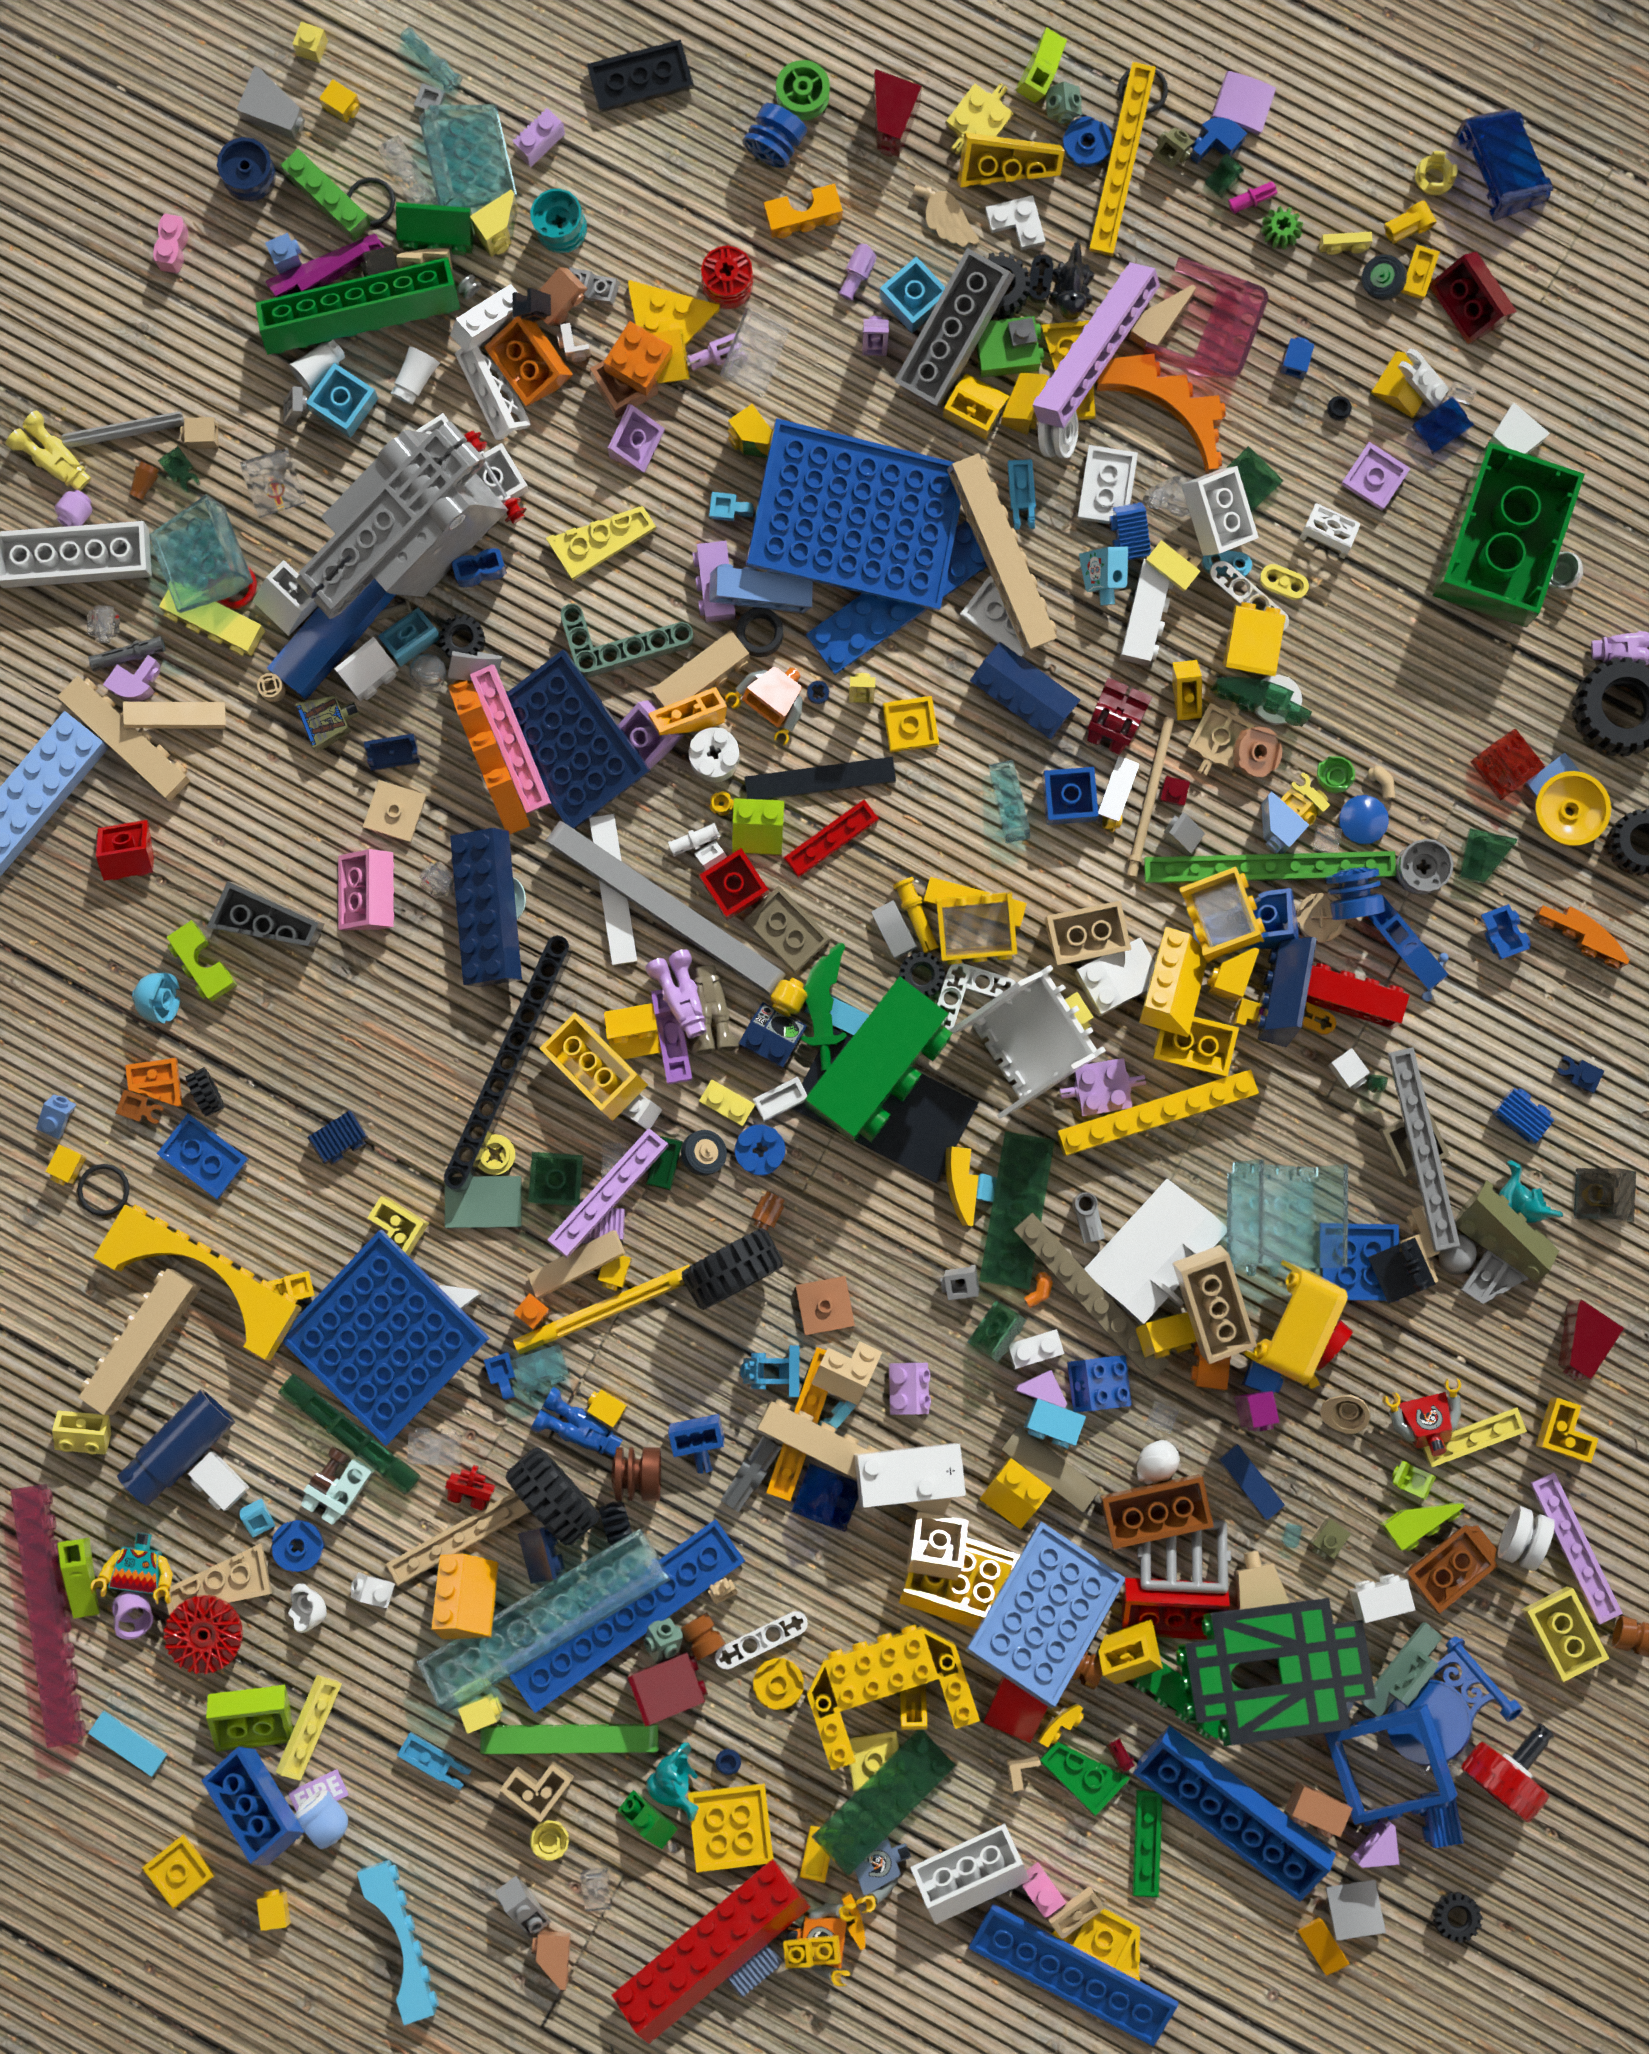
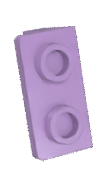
M889 1363L890 1415L929 1414L931 1398L929 1395L930 1371L928 1363Z

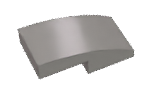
M569 268L588 288L583 294L585 296L584 299L614 305L620 285L617 278L594 275L592 271Z
M452 651L448 678L472 681L470 674L489 665H495L499 674L502 656L477 652L476 656Z
M894 900L871 911L894 959L917 949L915 941Z

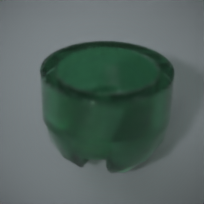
M1368 1075L1367 1087L1372 1093L1376 1091L1377 1093H1382L1387 1087L1388 1077Z

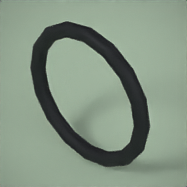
M1130 69L1124 73L1118 85L1119 98L1122 103L1124 100L1123 86L1130 74ZM1157 69L1155 70V75L1159 77L1163 84V94L1161 100L1156 105L1146 109V114L1158 110L1165 103L1168 95L1167 81Z
M367 177L353 184L346 195L351 199L355 189L369 182L378 183L385 187L391 199L390 207L387 213L380 219L370 221V226L382 224L390 218L395 209L396 199L393 189L387 182L379 178Z
M99 1164L92 1166L84 1172L79 1179L77 1192L79 1201L84 1209L94 1215L106 1216L122 1209L128 1200L130 1188L128 1179L123 1171L114 1165ZM100 1169H108L117 1173L122 1179L125 1189L120 1203L114 1208L105 1211L96 1210L89 1206L83 1197L82 1191L86 1178L94 1171Z

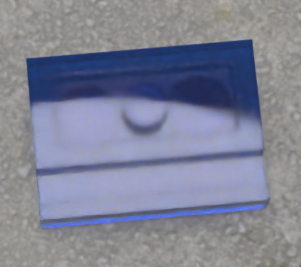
M1452 396L1415 422L1412 428L1423 443L1429 447L1432 455H1434L1471 429L1474 423L1470 422L1467 414Z

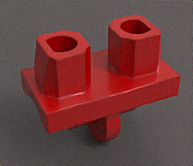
M473 1465L471 1472L462 1469L460 1475L451 1473L445 1485V1489H448L447 1500L461 1503L463 1494L473 1496L470 1504L472 1508L483 1510L487 1501L491 1499L496 1485L486 1483V1476L478 1474L479 1466Z

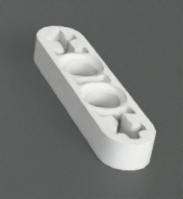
M1226 561L1215 562L1210 568V576L1213 581L1240 604L1241 602L1252 603L1255 598L1260 597L1265 600L1266 606L1281 609ZM1226 566V574L1230 577L1233 576V573L1237 575L1230 582L1228 588L1224 585L1228 580L1224 577H1219V579L1216 577L1218 573L1215 570L1216 567L1222 568ZM1238 581H1243L1247 585V591L1242 596L1236 595L1233 591V586ZM1281 609L1280 614L1286 615L1283 629L1284 631L1289 625V617Z
M793 1611L723 1645L717 1650L715 1655L717 1665L722 1669L733 1668L802 1634L808 1625L807 1617L800 1611ZM791 1617L802 1618L804 1622L800 1624L801 1629L797 1630L795 1627L787 1630L790 1635L785 1637L784 1629L779 1622L784 1621L786 1626L792 1622ZM770 1627L778 1628L781 1633L779 1640L775 1642L769 1641L765 1635L767 1629ZM748 1638L754 1639L758 1645L756 1651L753 1653L745 1652L742 1647L744 1640ZM737 1643L739 1652L744 1658L739 1659L737 1654L731 1658L732 1663L721 1662L722 1651L726 1650L727 1653L735 1651L736 1649L733 1645Z

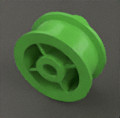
M798 60L789 63L780 71L776 81L777 103L796 115L801 121L818 117L824 112L829 103V78L824 69L818 64L808 60Z

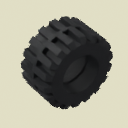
M994 252L989 253L987 258L1015 275L1011 281L1012 292L1003 296L990 319L991 321H993V317L1003 320L1004 316L1011 319L1014 313L1019 314L1022 306H1025L1030 290V277H1028L1027 267L1022 268L1023 262L1020 259L1017 262L1014 261L1015 256L1012 254L1009 257H1005V252H999V256H995Z
M1638 809L1622 817L1611 828L1609 832L1611 836L1607 838V843L1611 847L1607 850L1608 854L1613 853L1614 857L1611 860L1613 863L1618 862L1620 864L1618 866L1620 870L1627 869L1628 874L1633 875L1637 873V876L1646 873L1649 874V855H1641L1632 848L1630 835L1634 829H1640L1649 834V809L1644 811Z

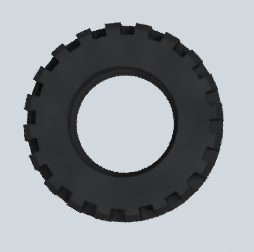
M1623 657L1621 660L1617 658L1610 659L1605 664L1601 663L1593 669L1578 685L1576 689L1577 694L1573 697L1572 705L1575 706V709L1572 711V718L1578 721V724L1575 725L1577 732L1583 731L1585 737L1582 739L1587 744L1590 741L1595 744L1594 750L1598 752L1606 750V755L1609 756L1620 754L1621 757H1626L1632 753L1638 754L1649 747V668L1645 666L1646 661L1638 659L1636 662H1632V657ZM1622 686L1637 694L1642 702L1644 711L1643 719L1638 726L1626 729L1618 727L1608 720L1602 709V695L1608 688Z
M760 1228L682 1271V1279L697 1307L705 1310L783 1267V1259L768 1231Z
M532 1448L507 1471L505 1478L513 1491L545 1528L565 1546L573 1545L598 1522L599 1513L571 1478L541 1448Z

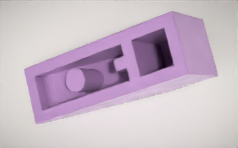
M871 316L868 319H863L862 355L887 356L888 320L880 316Z

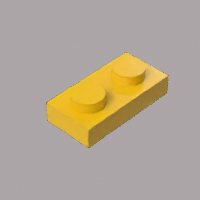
M1416 245L1407 270V281L1400 293L1424 300L1440 254L1439 251Z

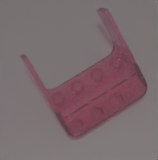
M1178 257L1174 270L1213 285L1217 293L1216 300L1194 358L1147 342L1143 355L1154 354L1155 360L1201 377H1237L1244 368L1269 297L1268 292L1258 284L1183 257Z

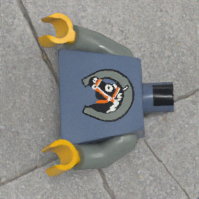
M865 1829L848 1835H837L836 1840H844V1845L841 1848H837V1850L848 1851L863 1895H867L866 1897L859 1898L856 1903H866L867 1908L865 1911H862L863 1914L871 1912L875 1909V1905L886 1898L898 1883V1876L901 1874L897 1863L911 1858L908 1846L904 1843L891 1848L888 1837H883L881 1833Z

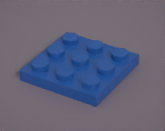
M1322 1223L1321 1277L1345 1289L1347 1300L1387 1301L1368 1257L1399 1244V1224Z

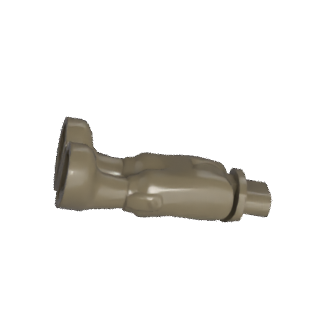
M715 965L695 968L697 978L694 979V982L698 986L697 993L701 1002L703 1016L706 1019L704 1025L707 1032L699 1035L698 1040L693 1044V1055H705L715 1052L711 1030L712 1021L716 1025L718 1051L728 1052L740 1049L738 1038L730 1033L728 1027L730 1011L726 1006L723 989L719 982L720 976L716 975Z

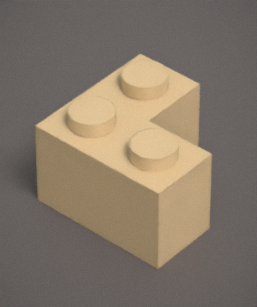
M860 1341L851 1358L828 1348L811 1384L858 1406L882 1352Z
M555 1761L552 1762L539 1781L517 1766L499 1791L541 1822L573 1780L574 1776Z

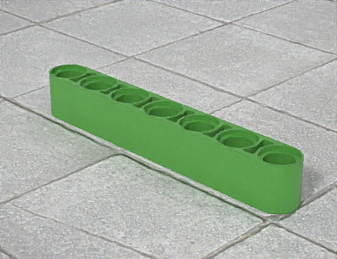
M644 1724L492 1725L480 1728L481 1754L659 1751L658 1724H651L646 1727Z

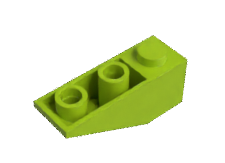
M1046 27L1014 91L1034 103L1045 96L1056 74L1067 40Z
M1451 1503L1401 1509L1380 1525L1398 1550L1403 1551L1406 1549L1408 1552L1420 1544L1418 1539L1425 1534L1429 1537L1441 1529L1439 1525L1445 1520L1451 1522L1461 1515L1459 1510L1465 1506L1463 1503Z
M90 1537L58 1542L60 1567L73 1619L99 1615L96 1588L93 1594L91 1593V1583L95 1580Z

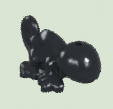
M1078 241L1073 244L1068 261L1065 264L1060 262L1057 268L1053 269V275L1056 277L1058 285L1054 287L1055 291L1050 294V297L1056 300L1061 315L1067 320L1077 319L1082 314L1086 303L1093 300V297L1089 294L1090 289L1086 286L1089 284V280L1094 278V273L1090 270L1088 264H1083L1081 244Z

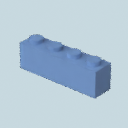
M721 564L710 573L709 602L805 613L812 607L813 581L772 571L761 572L757 571V568L754 567L736 569L733 568V565Z

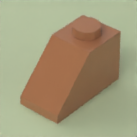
M540 1931L538 1938H533L532 1954H536V1962L560 1990H566L568 1985L571 1933Z

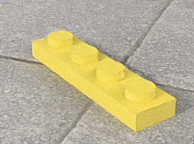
M1513 1408L1452 1432L1451 1440L1444 1442L1447 1451L1440 1456H1432L1429 1446L1422 1448L1429 1466L1435 1467L1525 1433L1527 1430L1518 1408Z
M320 1675L316 1676L276 1769V1773L301 1781L342 1685L340 1682Z

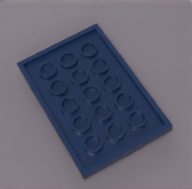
M562 649L506 693L550 802L564 823L574 830L651 772L565 650Z

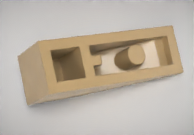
M1191 285L1144 311L1131 328L1132 331L1129 339L1154 354L1194 296L1196 287Z

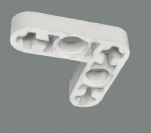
M964 963L951 965L937 1003L938 1006H942L947 1010H955L954 1015L949 1012L947 1021L951 1022V1024L945 1027L949 1030L954 1027L966 989L996 998L1003 991L995 988V993L990 992L994 985V978L999 980L997 985L1005 986L1006 983H1009L1011 987L1016 982L1011 978ZM958 968L963 969L962 973L966 975L965 978H960L958 986H963L962 991L956 987H947V983L953 984L955 979L951 972L957 971ZM980 975H985L989 978L990 984L985 989H980L975 984V979ZM949 991L955 992L958 995V1002L955 1005L946 1004L944 1001L945 993Z

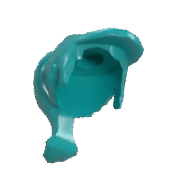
M1512 1160L1507 1161V1165L1511 1170V1177L1500 1190L1498 1196L1503 1195L1509 1201L1508 1205L1517 1214L1521 1212L1527 1218V1223H1536L1547 1218L1563 1217L1561 1211L1552 1210L1550 1206L1546 1205L1541 1188L1532 1189L1531 1192L1521 1184V1165Z
M684 1742L675 1752H672L660 1761L656 1772L652 1773L647 1779L646 1788L648 1794L656 1802L664 1806L683 1809L687 1814L688 1820L692 1822L695 1820L699 1807L691 1803L685 1795L689 1790L688 1774L694 1779H697L698 1775L688 1762L687 1756L692 1747L688 1742Z

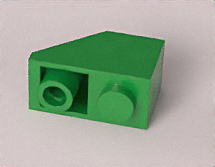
M635 1790L630 1793L617 1810L644 1839L660 1849H663L678 1830L661 1811Z

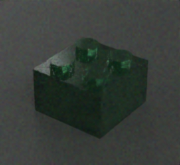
M532 1152L528 1203L531 1205L577 1207L582 1202L585 1157L573 1154Z

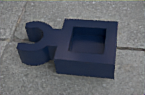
M1561 1057L1560 1060L1566 1062L1568 1068L1567 1070L1556 1068L1555 1072L1561 1076H1572L1570 1084L1591 1094L1595 1093L1604 1070L1584 1060H1580L1578 1065H1576L1571 1057Z

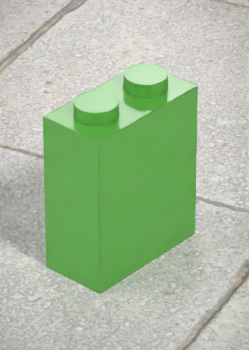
M1035 316L989 321L976 345L980 378L1039 371L1040 364L1044 363L1043 348L1038 347V339H1041L1040 324H1035ZM1032 317L1037 344L1013 349L1007 326L1008 322Z

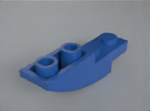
M1383 896L1385 911L1369 915L1368 917L1430 991L1449 974Z

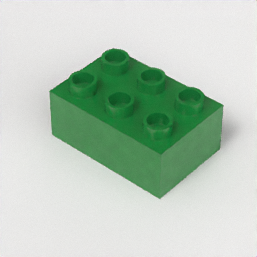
M1489 442L1477 458L1432 596L1527 628L1540 614L1585 474Z
M899 976L807 1095L805 1106L852 1143L855 1142L860 1134L872 1142L889 1120L890 1114L881 1108L885 1101L892 1094L902 1102L919 1081L922 1074L912 1066L922 1054L933 1062L951 1039L953 1032L944 1026L949 1013Z

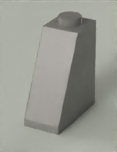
M254 66L236 109L239 118L295 139L297 133H301L305 124L301 109L259 67Z

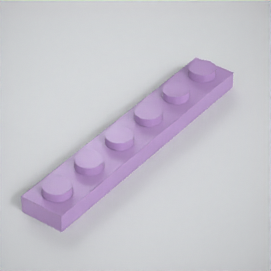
M648 1128L548 1238V1243L568 1258L668 1148V1143Z
M1555 1472L1531 1482L1530 1485L1545 1516L1554 1519L1553 1533L1597 1624H1602L1623 1614Z

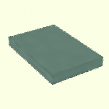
M521 1176L473 1177L470 1185L463 1192H454L445 1184V1228L522 1227ZM452 1177L451 1184L454 1186L461 1184L463 1177Z

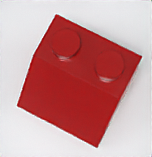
M148 820L98 828L96 859L103 881L119 880L124 877L143 876L153 873L154 854Z

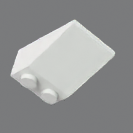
M1141 938L1130 942V951L1102 956L1076 970L1075 975L1098 1017L1147 992L1155 962Z

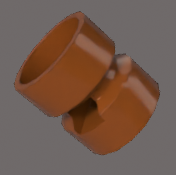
M707 1612L680 1628L685 1641L692 1642L693 1645L690 1649L697 1661L726 1644L719 1631H713L715 1624Z
M1621 1615L1614 1628L1612 1646L1624 1651L1633 1649L1635 1654L1649 1657V1623L1643 1622L1638 1625L1636 1619Z
M1086 1650L1071 1680L1080 1679L1082 1685L1095 1690L1103 1675L1099 1655L1095 1653L1088 1655Z

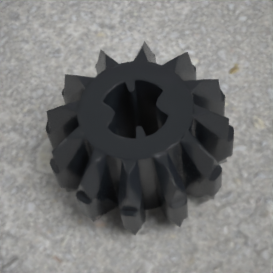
M613 1501L601 1506L599 1512L608 1543L610 1545H620L630 1541L633 1534L624 1503Z

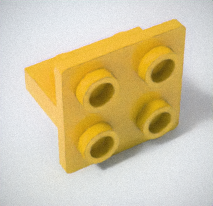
M652 1003L604 1012L609 1046L623 1060L662 1052Z

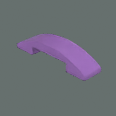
M663 989L651 991L667 1085L691 1081L692 1074L684 1031L681 1030L680 1024L674 1017L670 1007L663 1000Z

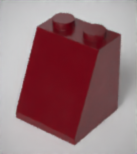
M876 69L873 84L876 148L885 156L893 157L894 155L900 157L920 107L922 86Z
M1582 1299L1569 1301L1566 1308L1558 1366L1564 1369L1562 1373L1573 1381H1576V1379L1580 1381L1591 1380L1621 1335L1624 1327Z
M688 1651L661 1663H655L636 1670L628 1675V1680L645 1727L705 1702L704 1696L708 1695L704 1680H698L695 1672L699 1670L697 1660L694 1655L690 1656Z

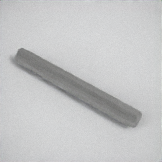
M173 412L66 433L62 435V443L66 448H72L180 427L184 425V417L181 412Z

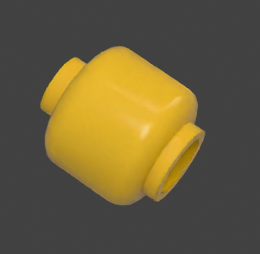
M791 978L790 981L780 980L770 997L773 1003L772 1008L787 1017L791 1014H798L807 999V993L803 989L804 984L795 978Z

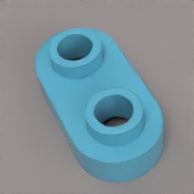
M1227 550L1220 554L1206 555L1202 558V567L1209 574L1210 568L1214 564L1211 561L1212 557H1217L1219 561H1226L1244 577L1249 574L1252 568L1250 557L1241 552ZM1235 562H1243L1244 567L1238 568ZM1226 566L1222 568L1216 567L1215 569L1218 572L1217 576L1237 577L1235 573H1233L1232 577L1226 574Z

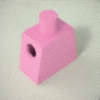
M1039 1862L1026 1870L1030 1879L1034 1876L1036 1877L1022 1884V1886L1046 1919L1067 1902Z

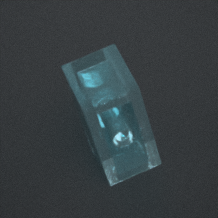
M559 1344L510 1361L519 1390L526 1389L527 1393L542 1389L540 1384L550 1381L551 1385L566 1381L565 1375L570 1374L562 1347Z

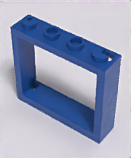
M1427 1704L1350 1724V1729L1325 1733L1347 1803L1352 1807L1351 1815L1354 1825L1364 1823V1826L1378 1823L1380 1818L1387 1817L1388 1820L1398 1819L1403 1816L1402 1813L1409 1811L1412 1812V1815L1427 1811L1426 1807L1434 1805L1436 1809L1450 1806V1802L1458 1795ZM1416 1722L1440 1794L1365 1811L1342 1740Z

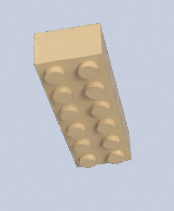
M167 1269L165 1272L162 1270L154 1280L156 1286L152 1292H147L139 1302L141 1307L136 1315L132 1313L124 1324L126 1329L121 1336L117 1335L109 1346L111 1351L107 1357L103 1356L100 1358L94 1368L97 1370L91 1379L87 1378L80 1387L79 1391L82 1393L78 1398L101 1414L114 1415L201 1290V1286L177 1270Z

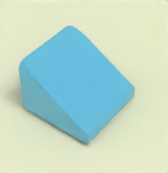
M986 1174L978 1176L976 1200L994 1202L997 1186L996 1177Z
M262 1499L239 1510L240 1519L252 1538L275 1527V1523Z

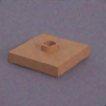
M846 1276L796 1285L805 1336L855 1326Z

